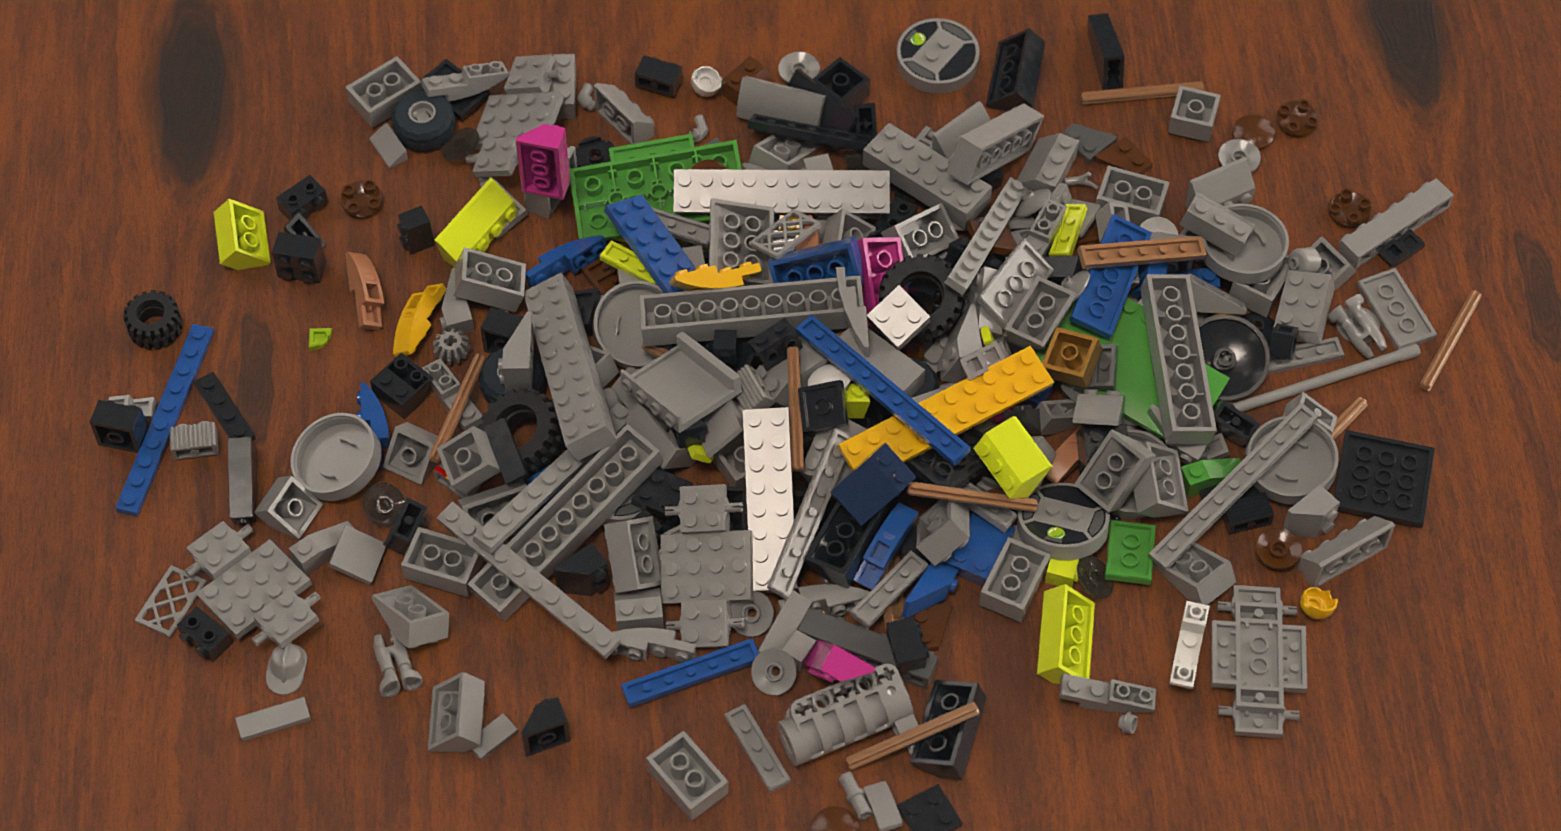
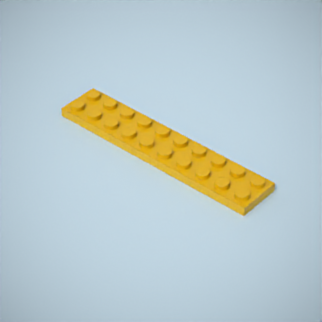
M1030 345L988 367L989 371L971 380L966 378L918 404L957 436L1053 386L1054 381ZM895 416L838 444L837 447L852 471L884 443H887L903 463L932 449L929 444Z

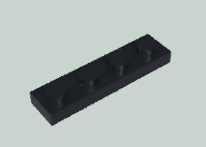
M214 372L194 381L196 389L228 438L251 437L253 441L256 440L254 433Z

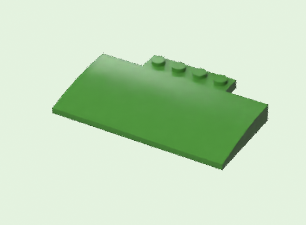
M692 134L612 147L609 148L611 162L569 169L579 239L603 235L605 240L622 238V235L604 212L606 205L638 195H643L652 208L702 223L710 222V214L673 212L674 169H691L696 163L711 159L722 163L727 170H742L737 141L732 140L694 147Z
M1127 297L1110 339H1107L1069 321L1077 301L1076 299L1069 307L1058 327L1097 337L1101 345L1116 344L1118 346L1116 388L1097 390V394H1106V390L1120 391V395L1125 396L1124 417L1165 440L1147 414L1152 404L1158 408L1160 407L1143 306ZM1052 337L1044 349H1038L1036 352L1041 362L1044 360ZM1205 364L1213 407L1230 378Z

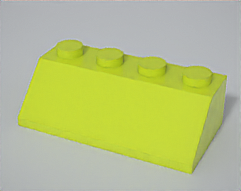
M491 177L435 239L444 261L454 268L464 247L481 252L486 251L489 243L501 234L508 222L516 217L518 209L514 200Z
M1066 584L1044 591L1037 674L1057 684H1060V678L1063 673L1090 678L1095 603Z

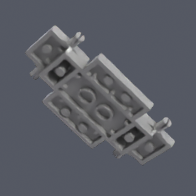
M551 54L516 57L511 70L508 72L509 76L503 80L506 81L504 90L507 94L489 96L471 143L474 150H480V152L474 155L468 154L466 157L468 164L475 163L472 171L475 177L512 176L518 164L516 138L543 124H555L565 96L561 91L549 92L552 78L562 77L561 69H552L555 59Z
M725 484L680 487L678 506H665L666 516L679 515L680 533H683L661 535V603L664 605L681 604L680 621H667L666 625L668 626H666V629L680 630L681 641L696 644V648L728 647L731 628H743L745 626L744 623H737L745 622L743 617L731 618V601L753 600L752 531H730V512H742L743 508L741 507H743L742 502L729 503L727 485Z
M222 521L186 547L188 553L194 558L195 563L185 569V572L191 578L195 573L202 570L213 580L198 591L196 595L237 639H240L257 626L261 632L251 638L256 646L269 639L276 642L282 649L319 621L317 615L310 609V606L321 598L316 592L306 599L297 596L312 585L311 580L270 539L251 552L250 547L243 541V538L253 532L251 526L247 524L237 532Z
M1234 585L1231 602L1217 601V611H1231L1233 621L1212 620L1211 687L1235 689L1233 705H1218L1217 714L1232 716L1234 735L1282 738L1284 720L1299 721V710H1285L1284 692L1306 693L1307 691L1306 626L1282 625V615L1296 616L1297 606H1283L1280 598V588Z

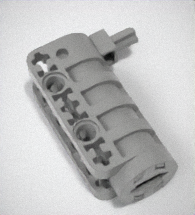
M888 663L876 667L872 673L841 681L797 699L785 713V719L777 722L781 742L794 766L808 762L889 727H892L896 736L919 726L913 715V707L899 672L895 666ZM880 676L882 679L878 681L879 685H877V680ZM859 684L864 685L866 690L861 689ZM847 689H849V694L845 698L843 695L847 694ZM836 694H838L839 697L835 699L836 702L834 703L833 699L836 697ZM816 702L822 703L824 708L818 707ZM915 743L906 746L910 755H912Z

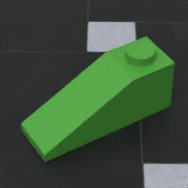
M1240 458L1200 460L1182 466L1181 471L1186 498L1197 496L1200 490L1219 484L1241 462Z

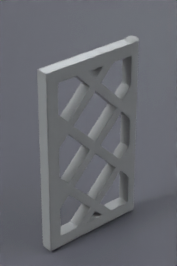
M793 209L751 240L749 245L778 260L822 227V223ZM792 216L799 218V220L787 221ZM805 224L813 225L809 229H803ZM799 225L800 230L787 231V226ZM778 227H783L782 232H772ZM800 235L793 241H787V236ZM784 237V242L771 243V238ZM768 238V243H758L761 239ZM784 247V248H782V249H781L780 251H778V252H775V251H773V250L771 249V248Z
M171 565L139 612L135 622L171 638L177 628V624L184 618L197 598L196 593L204 587L207 580L195 575L190 578L184 570ZM173 573L180 575V581L167 583ZM191 582L199 584L194 592L188 593L186 584ZM183 585L185 595L172 598L169 589ZM166 590L168 600L155 603L159 593ZM187 599V603L182 611L176 613L173 603ZM170 604L173 614L159 618L157 608ZM153 610L156 619L144 620L143 618L146 613ZM171 619L175 620L169 630L162 628L161 622Z

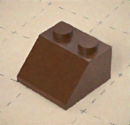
M749 56L722 80V96L737 106L741 81L744 76L773 83L776 82L764 65Z

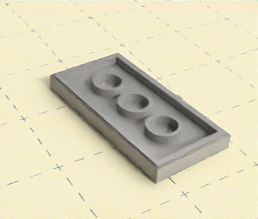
M1023 239L999 267L975 300L1005 330V327L1036 277L1040 276L1047 280L1054 269L1026 239Z
M1396 268L1357 281V288L1372 312L1377 316L1381 327L1396 351L1415 343L1420 345L1437 338L1438 334Z

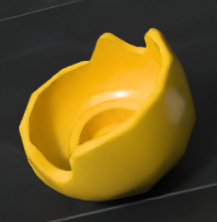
M1316 587L1306 589L1302 593L1300 600L1304 613L1312 619L1322 620L1334 612L1338 603V599H1332L1329 590L1322 591Z

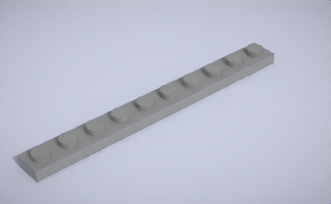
M1009 178L945 280V284L961 295L969 287L1022 199L1021 196L1028 190L1020 181Z
M619 402L609 411L616 435L627 425L625 421L632 412ZM567 449L473 535V541L489 553H492L601 450L577 461Z
M1300 403L1149 553V558L1163 570L1167 571L1318 420V415Z
M451 502L437 517L438 522L604 659L621 643L620 638L504 543H501L492 553H489L475 543L473 535L483 526L454 502Z

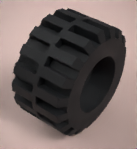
M151 290L150 293L144 291L140 296L135 295L133 301H128V307L124 308L125 315H123V319L131 341L137 343L138 347L142 348L145 346L147 350H151V348L158 350L161 346H169V342L174 343L176 341L175 336H180V329L183 328L182 318L175 299L173 300L171 295H165L163 291L156 293V290ZM162 317L155 323H144L149 318Z

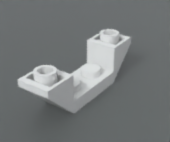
M1186 601L1169 684L1193 689L1210 606Z

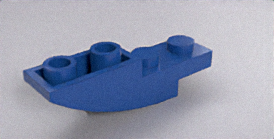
M598 235L571 241L539 256V264L525 272L529 288L559 273L563 274L568 270L575 274L588 264L599 259L600 254L607 246L605 237Z
M364 382L360 383V392H357V404L361 405V410L357 411V416L362 418L372 428L380 441L381 460L378 469H383L382 450L389 448L391 442L389 430L378 398Z
M898 502L863 556L864 561L853 579L854 582L872 590L881 581L895 553L899 552L919 512Z

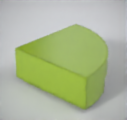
M332 328L310 329L309 350L314 351L324 347L332 337Z

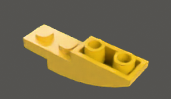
M751 262L740 264L737 269L732 270L731 267H726L717 271L716 265L708 267V264H703L696 267L694 271L688 272L687 269L676 272L675 276L670 280V284L687 291L739 287L744 285L743 280L756 277L762 270L759 263L752 264Z
M443 283L428 285L423 292L413 293L401 313L395 333L393 346L395 357L400 353L406 356L414 353L418 343L426 336V332L431 326L427 318L432 315L435 306L441 302L442 296L447 289Z

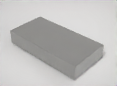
M502 714L481 730V743L471 750L480 761H483L517 735L518 729Z

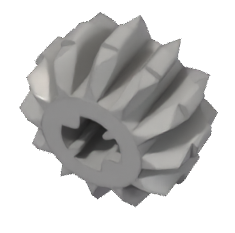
M452 328L450 332H447L443 329V335L436 334V340L432 344L436 358H441L443 362L447 361L450 366L452 362L456 361V363L460 364V359H467V353L470 352L469 338L463 334L462 330L455 332V329Z

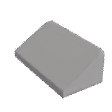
M385 123L369 138L389 169L408 160L406 149L388 123Z

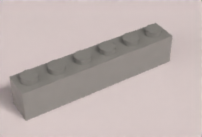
M1437 178L1430 183L1426 182L1416 192L1407 194L1401 202H1395L1384 213L1375 215L1367 224H1361L1352 234L1344 235L1340 240L1338 252L1354 269H1357L1377 256L1378 251L1392 239L1397 240L1409 229L1412 231L1418 229L1448 209L1454 194Z

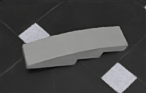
M836 267L839 298L845 319L865 357L869 356L866 306L857 307L855 286L846 287L845 267Z

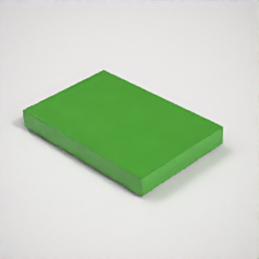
M1110 520L1105 570L1106 580L1151 585L1153 560L1149 558V553L1154 549L1156 525Z

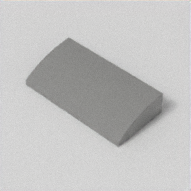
M744 76L739 91L736 117L749 120L753 114H760L819 126L826 96Z

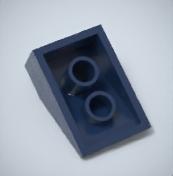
M884 443L836 485L830 493L853 519L862 526L908 486L916 476L887 443Z

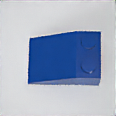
M973 512L969 518L970 538L968 543L962 548L955 549L945 564L958 569L957 576L984 586L1008 537L1012 538L1016 528L1011 526L1004 533Z

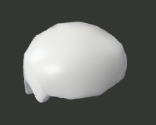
M702 66L696 69L691 77L692 88L695 93L702 97L714 96L719 92L722 85V77L710 66Z

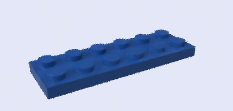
M643 195L606 205L604 212L663 293L687 291L671 286L670 280L675 276L676 272L684 269L690 272L694 271L696 267Z
M1112 214L1100 244L1150 240L1152 232ZM1139 265L1089 269V282L1078 297L1069 321L1110 339Z

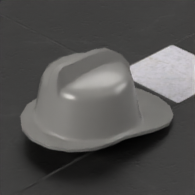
M290 642L282 649L278 645L273 650L268 663L266 682L269 689L274 693L280 695L290 694L301 686L307 664V655L304 649Z

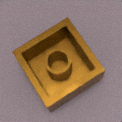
M1056 327L1042 364L1052 379L1088 388L1103 349L1097 337Z

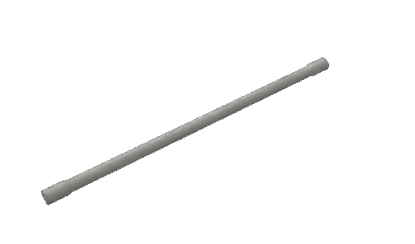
M1415 343L1379 357L1233 403V405L1239 411L1244 412L1386 365L1418 357L1421 354L1420 348ZM1148 430L1144 431V432H1147V433H1150V434L1154 435V436L1157 437L1158 439H1161L1160 437H1158L1157 435L1151 433V432L1148 431Z

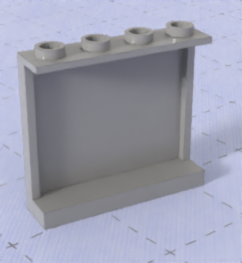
M683 331L676 335L677 346L635 373L629 375L623 369L620 371L621 386L624 391L631 393L640 404L646 405L655 416L658 415L669 427H673L679 433L742 392L740 375Z

